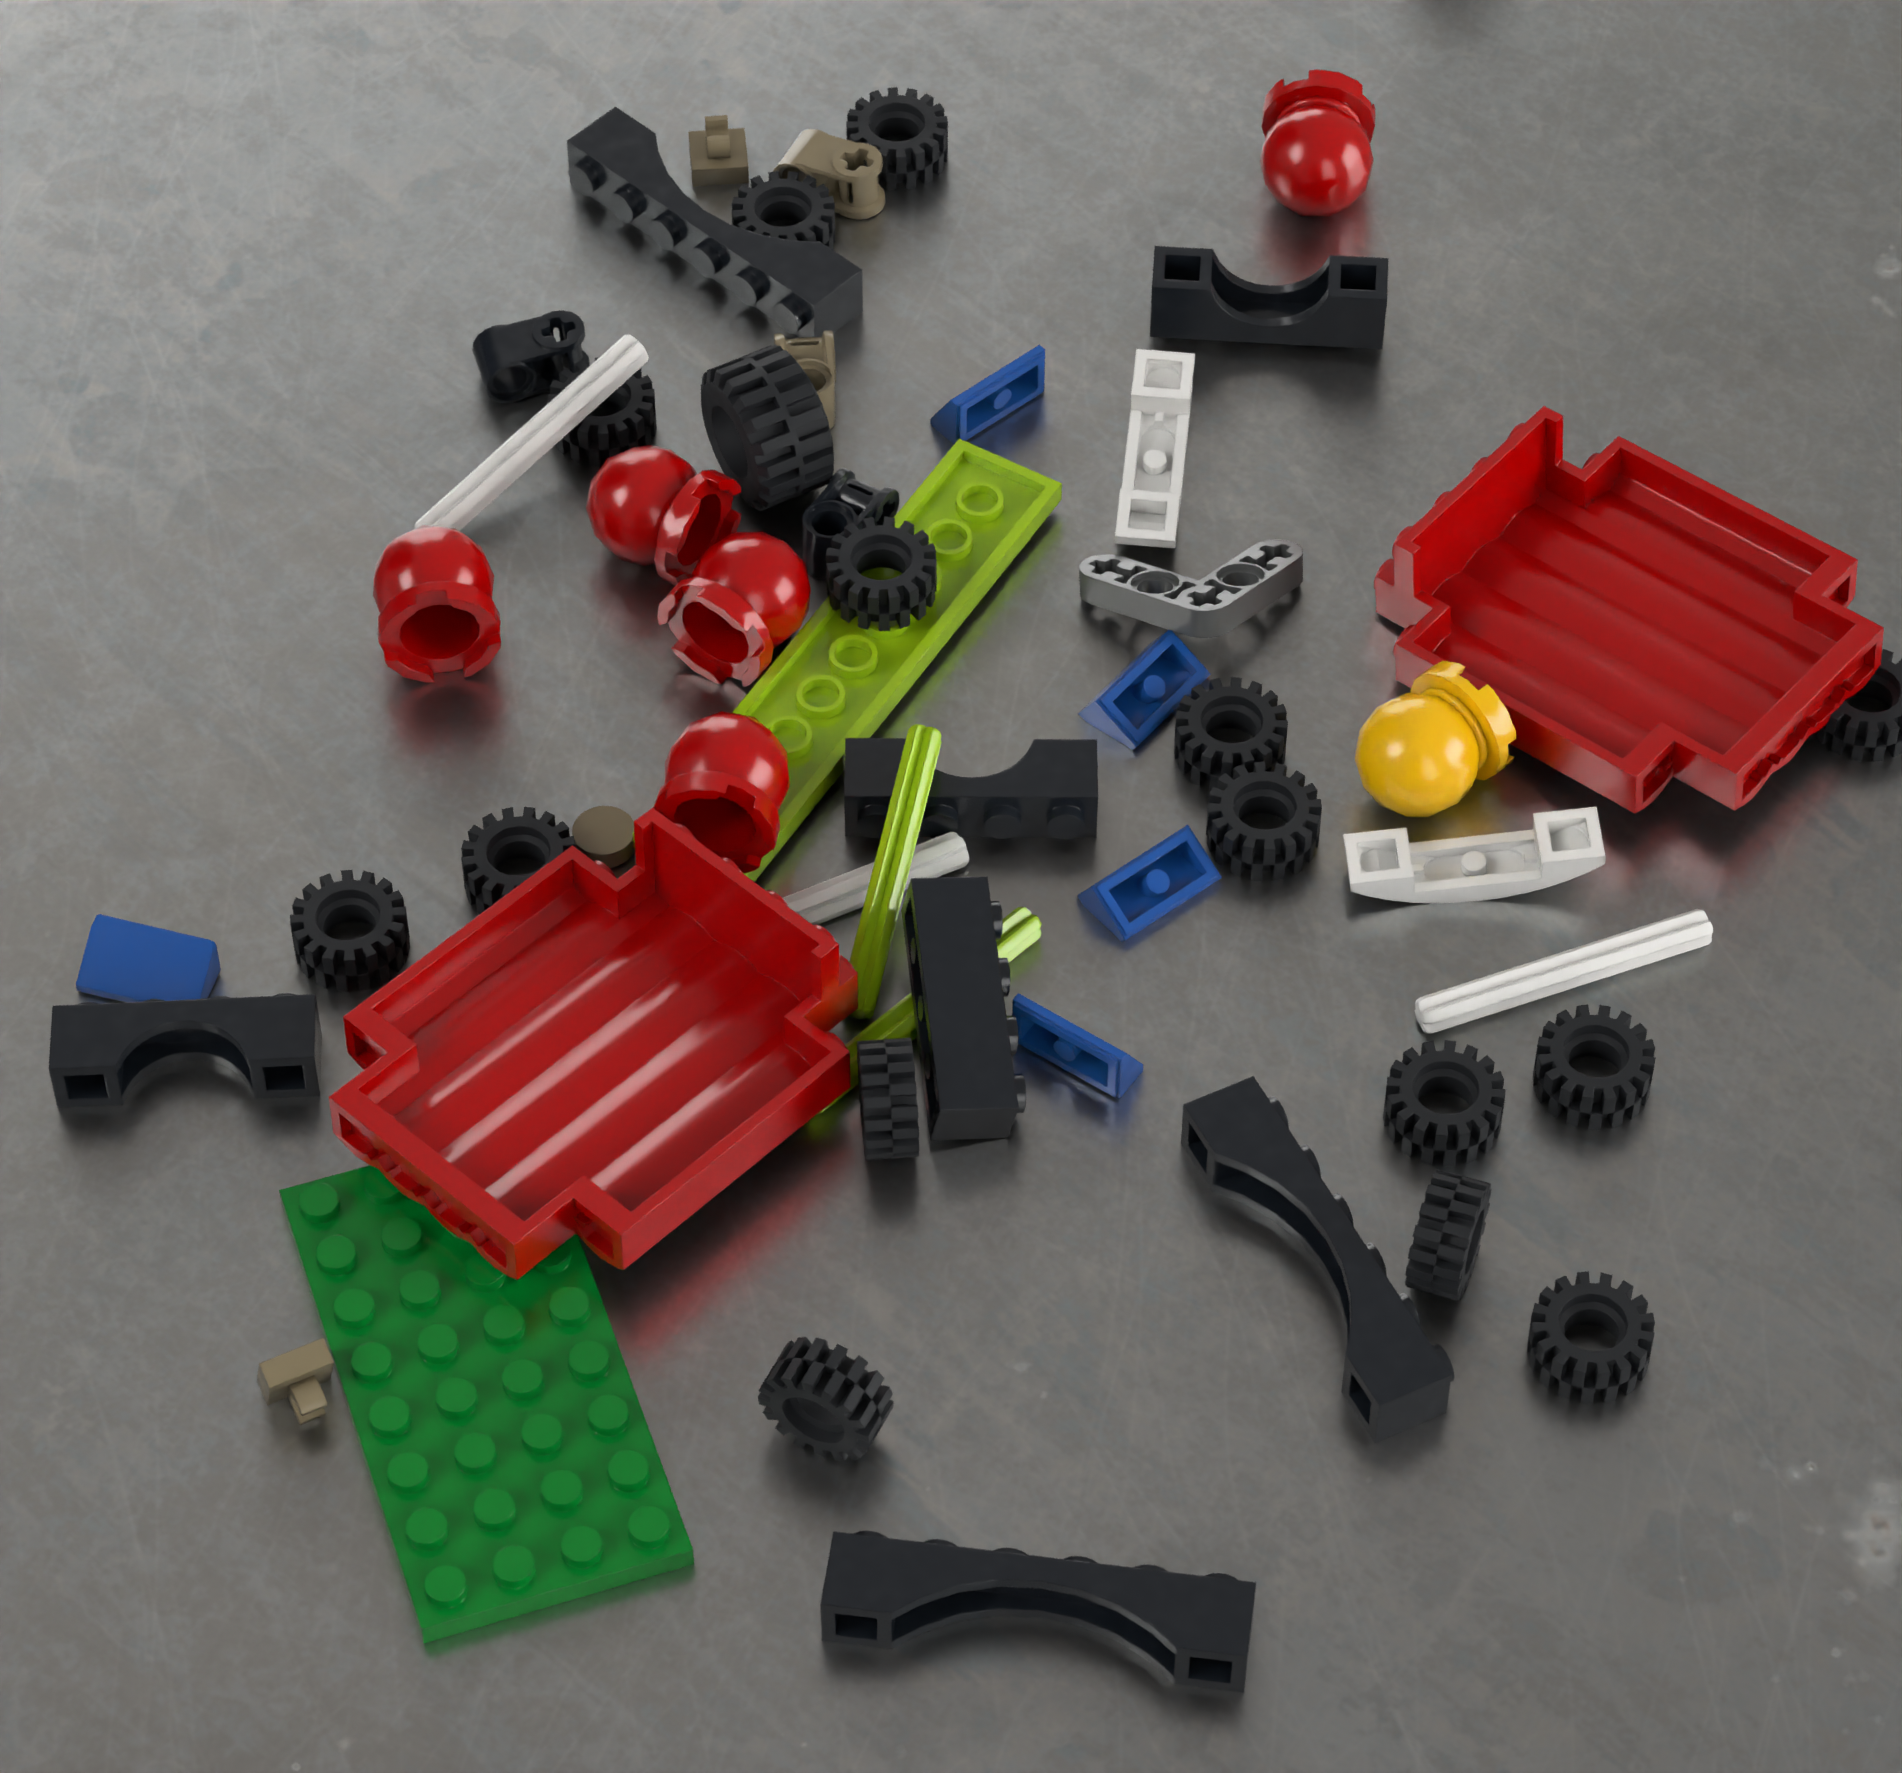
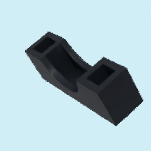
M1155 246L1150 337L1383 349L1388 289V258L1330 255L1318 271L1301 281L1286 285H1261L1243 280L1229 272L1221 264L1213 249Z
M845 738V836L881 838L906 738ZM1034 739L1027 753L1016 764L1002 772L989 776L960 777L935 769L918 837L936 838L949 832H956L960 837H993L997 839L1012 837L1097 838V739Z
M281 993L274 996L230 998L215 996L208 999L165 1001L149 999L143 1002L103 1004L83 1002L77 1005L52 1006L49 1073L57 1108L123 1105L136 1084L149 1073L165 1065L187 1060L214 1062L231 1069L245 1081L254 1099L320 1096L322 1032L316 994L295 995Z

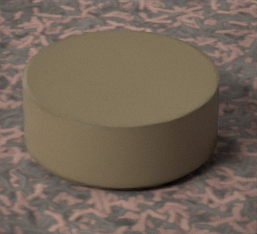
M613 806L593 807L580 814L573 824L572 836H574L576 848L593 861H602L609 868L625 863L635 851L632 833L634 831V821L622 809Z

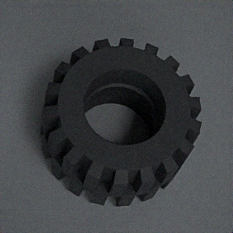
M770 345L711 368L703 374L701 409L711 447L723 473L733 478L741 486L742 492L739 495L749 506L762 511L826 486L834 473V449L829 423L812 382L803 368L787 350H783L779 345Z

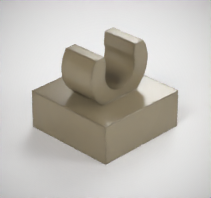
M727 115L705 116V130L688 131L692 186L749 183L745 128L728 129Z
M324 1338L259 1363L257 1383L267 1406L289 1398L293 1412L300 1425L326 1415L324 1407L328 1404L320 1384L331 1380L334 1361Z

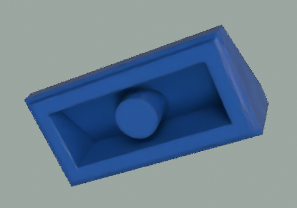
M1041 345L1036 346L951 399L930 419L931 426L953 444L959 438L966 441L1043 393L1045 349Z
M1167 630L1150 643L1078 714L1090 725L1133 750L1180 705L1184 695L1188 697L1191 694L1192 688L1202 684L1211 673L1173 631Z
M1186 825L1081 892L1077 897L1090 913L1121 942H1124L1221 879L1222 876L1189 825Z
M98 914L89 932L76 981V989L80 992L122 1002H143L149 999L165 1001L207 999L221 971L217 945L209 939Z
M1019 993L1013 998L1012 1015L1017 1020L1018 1044L1119 1099L1143 1072L1144 1065L1124 1051Z

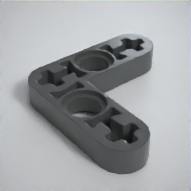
M1266 540L1254 544L1200 580L1114 554L1091 556L1084 559L1079 565L1080 597L1083 601L1195 638H1214L1230 632L1303 582V549L1300 545L1287 540Z

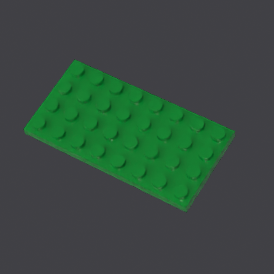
M371 1165L279 1190L286 1221L328 1350L334 1361L333 1366L424 1644L694 1565V1553L582 1244L576 1233L516 1280L494 1268L470 1242L448 1231L424 1205L402 1194L378 1168Z

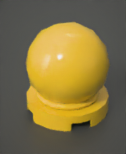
M1442 661L1432 666L1414 680L1410 693L1401 695L1378 706L1360 728L1355 762L1364 789L1380 806L1406 817H1429L1458 804L1470 790L1475 779L1486 780L1513 762L1514 757L1508 753V744L1516 739V730L1508 710L1488 684L1478 691L1467 679L1460 676L1465 666L1449 661Z

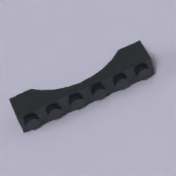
M617 107L612 108L567 140L570 183L581 194L591 196L612 210L621 221L631 223L652 237L660 247L665 250H671L692 264L700 274L707 278H713L735 293L743 303L749 306L753 305L774 319L786 332L796 334L800 338L821 337L824 330H833V333H835L863 311L861 268L821 242L795 241L760 235L731 225L705 211L685 195L668 174L658 151L656 133Z
M1252 1076L1183 1104L1181 1144L1211 1191L1241 1202L1275 1221L1303 1245L1323 1270L1338 1299L1346 1329L1347 1348L1341 1392L1373 1442L1377 1443L1446 1413L1450 1384L1454 1380V1370L1449 1356L1441 1345H1432L1420 1328L1419 1315L1412 1300L1405 1293H1397L1387 1278L1385 1263L1380 1252L1374 1244L1370 1242L1365 1244L1355 1230L1348 1204L1339 1193L1332 1195L1321 1178L1320 1167L1313 1151L1306 1144L1300 1146L1290 1132L1286 1113L1279 1100L1274 1096L1268 1098L1255 1077Z
M833 1531L820 1603L822 1641L893 1649L923 1633L961 1621L998 1616L1043 1618L1080 1626L1117 1641L1149 1661L1173 1684L1244 1693L1256 1582L1241 1581L1223 1573H1211L1200 1576L1168 1572L1164 1568L1155 1565L1125 1567L1101 1564L1082 1556H1070L1059 1559L1027 1555L1025 1552L1014 1548L985 1550L960 1547L952 1542L941 1539L918 1542L888 1538L874 1531H859L854 1534Z

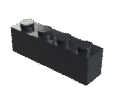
M988 877L911 878L901 913L930 1140L1008 1138L1016 1114L1024 1113L1026 1084L1022 1073L1014 1074L1012 1055L1016 1054L1018 1048V1025L1014 1015H1006L1004 997H1008L1010 992V967L1007 958L998 957L996 940L1001 939L1003 928L1001 904L999 901H991Z

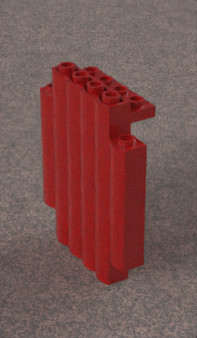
M1546 406L1537 411L1527 422L1515 426L1503 444L1488 457L1479 459L1467 477L1451 491L1442 493L1435 501L1432 509L1413 526L1405 527L1399 533L1392 548L1393 558L1386 560L1381 565L1374 579L1376 613L1405 628L1397 638L1393 650L1397 681L1412 688L1413 682L1418 676L1442 661L1455 662L1465 666L1460 676L1467 679L1478 691L1488 684L1508 710L1516 730V739L1509 744L1633 813L1643 810L1654 802L1672 777L1734 811L1744 806L1754 798L1773 772L1782 768L1795 756L1810 735L1819 731L1830 721V715L1846 699L1855 695L1866 685L1881 665L1884 627L1847 608L1855 597L1858 559L1620 436L1616 437L1600 453L1592 454L1581 469L1563 460V415Z
M651 808L634 821L636 865L618 879L605 863L599 860L593 861L572 845L343 1016L347 1052L363 1071L329 1096L333 1133L357 1158L378 1168L402 1194L424 1205L448 1231L470 1242L494 1268L516 1280L575 1233L601 1259L612 1266L625 1270L850 1088V1051L838 1036L829 1031L858 1009V972L854 970L851 963L845 957L839 954V944L824 927L817 924L812 925L790 909L779 894L772 890H764L745 876L731 859L725 856L719 857L697 841L687 827L681 823L671 822L654 808Z

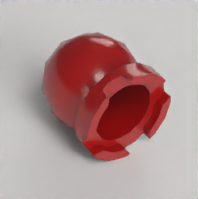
M1319 69L1309 70L1308 79L1293 81L1285 85L1284 79H1282L1265 96L1261 126L1265 142L1260 158L1265 185L1278 203L1301 217L1332 216L1350 207L1366 191L1374 162L1370 142L1375 128L1376 109L1374 104L1371 105V102L1362 94L1363 85L1358 80L1340 72Z
M647 445L631 448L605 461L591 480L586 509L594 534L605 548L622 561L643 566L655 564L657 574L664 581L676 586L682 579L691 578L701 555L710 546L733 532H737L741 513L731 508L733 495L741 493L742 490L741 486L729 476L716 470H703L697 474L696 470L687 461L672 450Z
M422 525L394 538L385 548L376 564L373 597L380 612L377 630L378 643L384 652V660L387 666L405 678L424 683H435V673L452 672L463 669L465 678L490 664L501 648L500 613L492 600L493 571L482 548L456 528Z
M733 532L710 546L701 555L691 578L682 579L659 603L658 623L659 625L669 624L671 631L678 639L672 650L694 672L720 685L727 677L741 680L743 687L749 686L771 663L773 649L791 637L801 627L809 611L811 587L806 564L786 542L764 532Z
M720 711L693 721L687 726L669 751L665 761V784L660 787L653 808L671 822L683 824L692 832L697 841L719 857L725 856L731 859L743 874L755 871L760 867L762 857L774 850L780 830L778 811L790 787L787 751L779 739L752 716Z

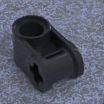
M564 310L551 311L539 317L507 325L489 327L477 335L472 347L489 397L501 403H513L525 397L549 392L553 380L560 382L559 373L564 370L563 358L567 359L569 370L573 373H576V362L585 360L587 366H590L589 357L581 347L585 338L584 322L580 316ZM554 328L559 330L560 341L558 342L554 337Z
M846 468L839 469L832 476L823 492L806 508L802 515V560L806 564L807 573L814 578L827 581L826 553L827 548H832L831 540L837 533L844 537V527L851 523H854L859 530L863 529V519L873 517L875 526H883L884 517H894L897 513L900 500L899 492L890 487H884L882 490L856 480L855 474L851 470Z

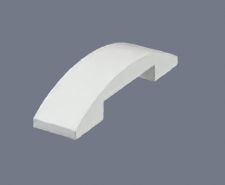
M1136 349L1131 391V410L1122 488L1119 495L1115 544L1175 549L1186 460L1195 353Z
M1597 807L1533 813L1532 830L1409 843L1406 827L1343 834L1351 892L1379 899L1409 903L1474 902L1525 894L1586 874L1604 865L1606 859Z

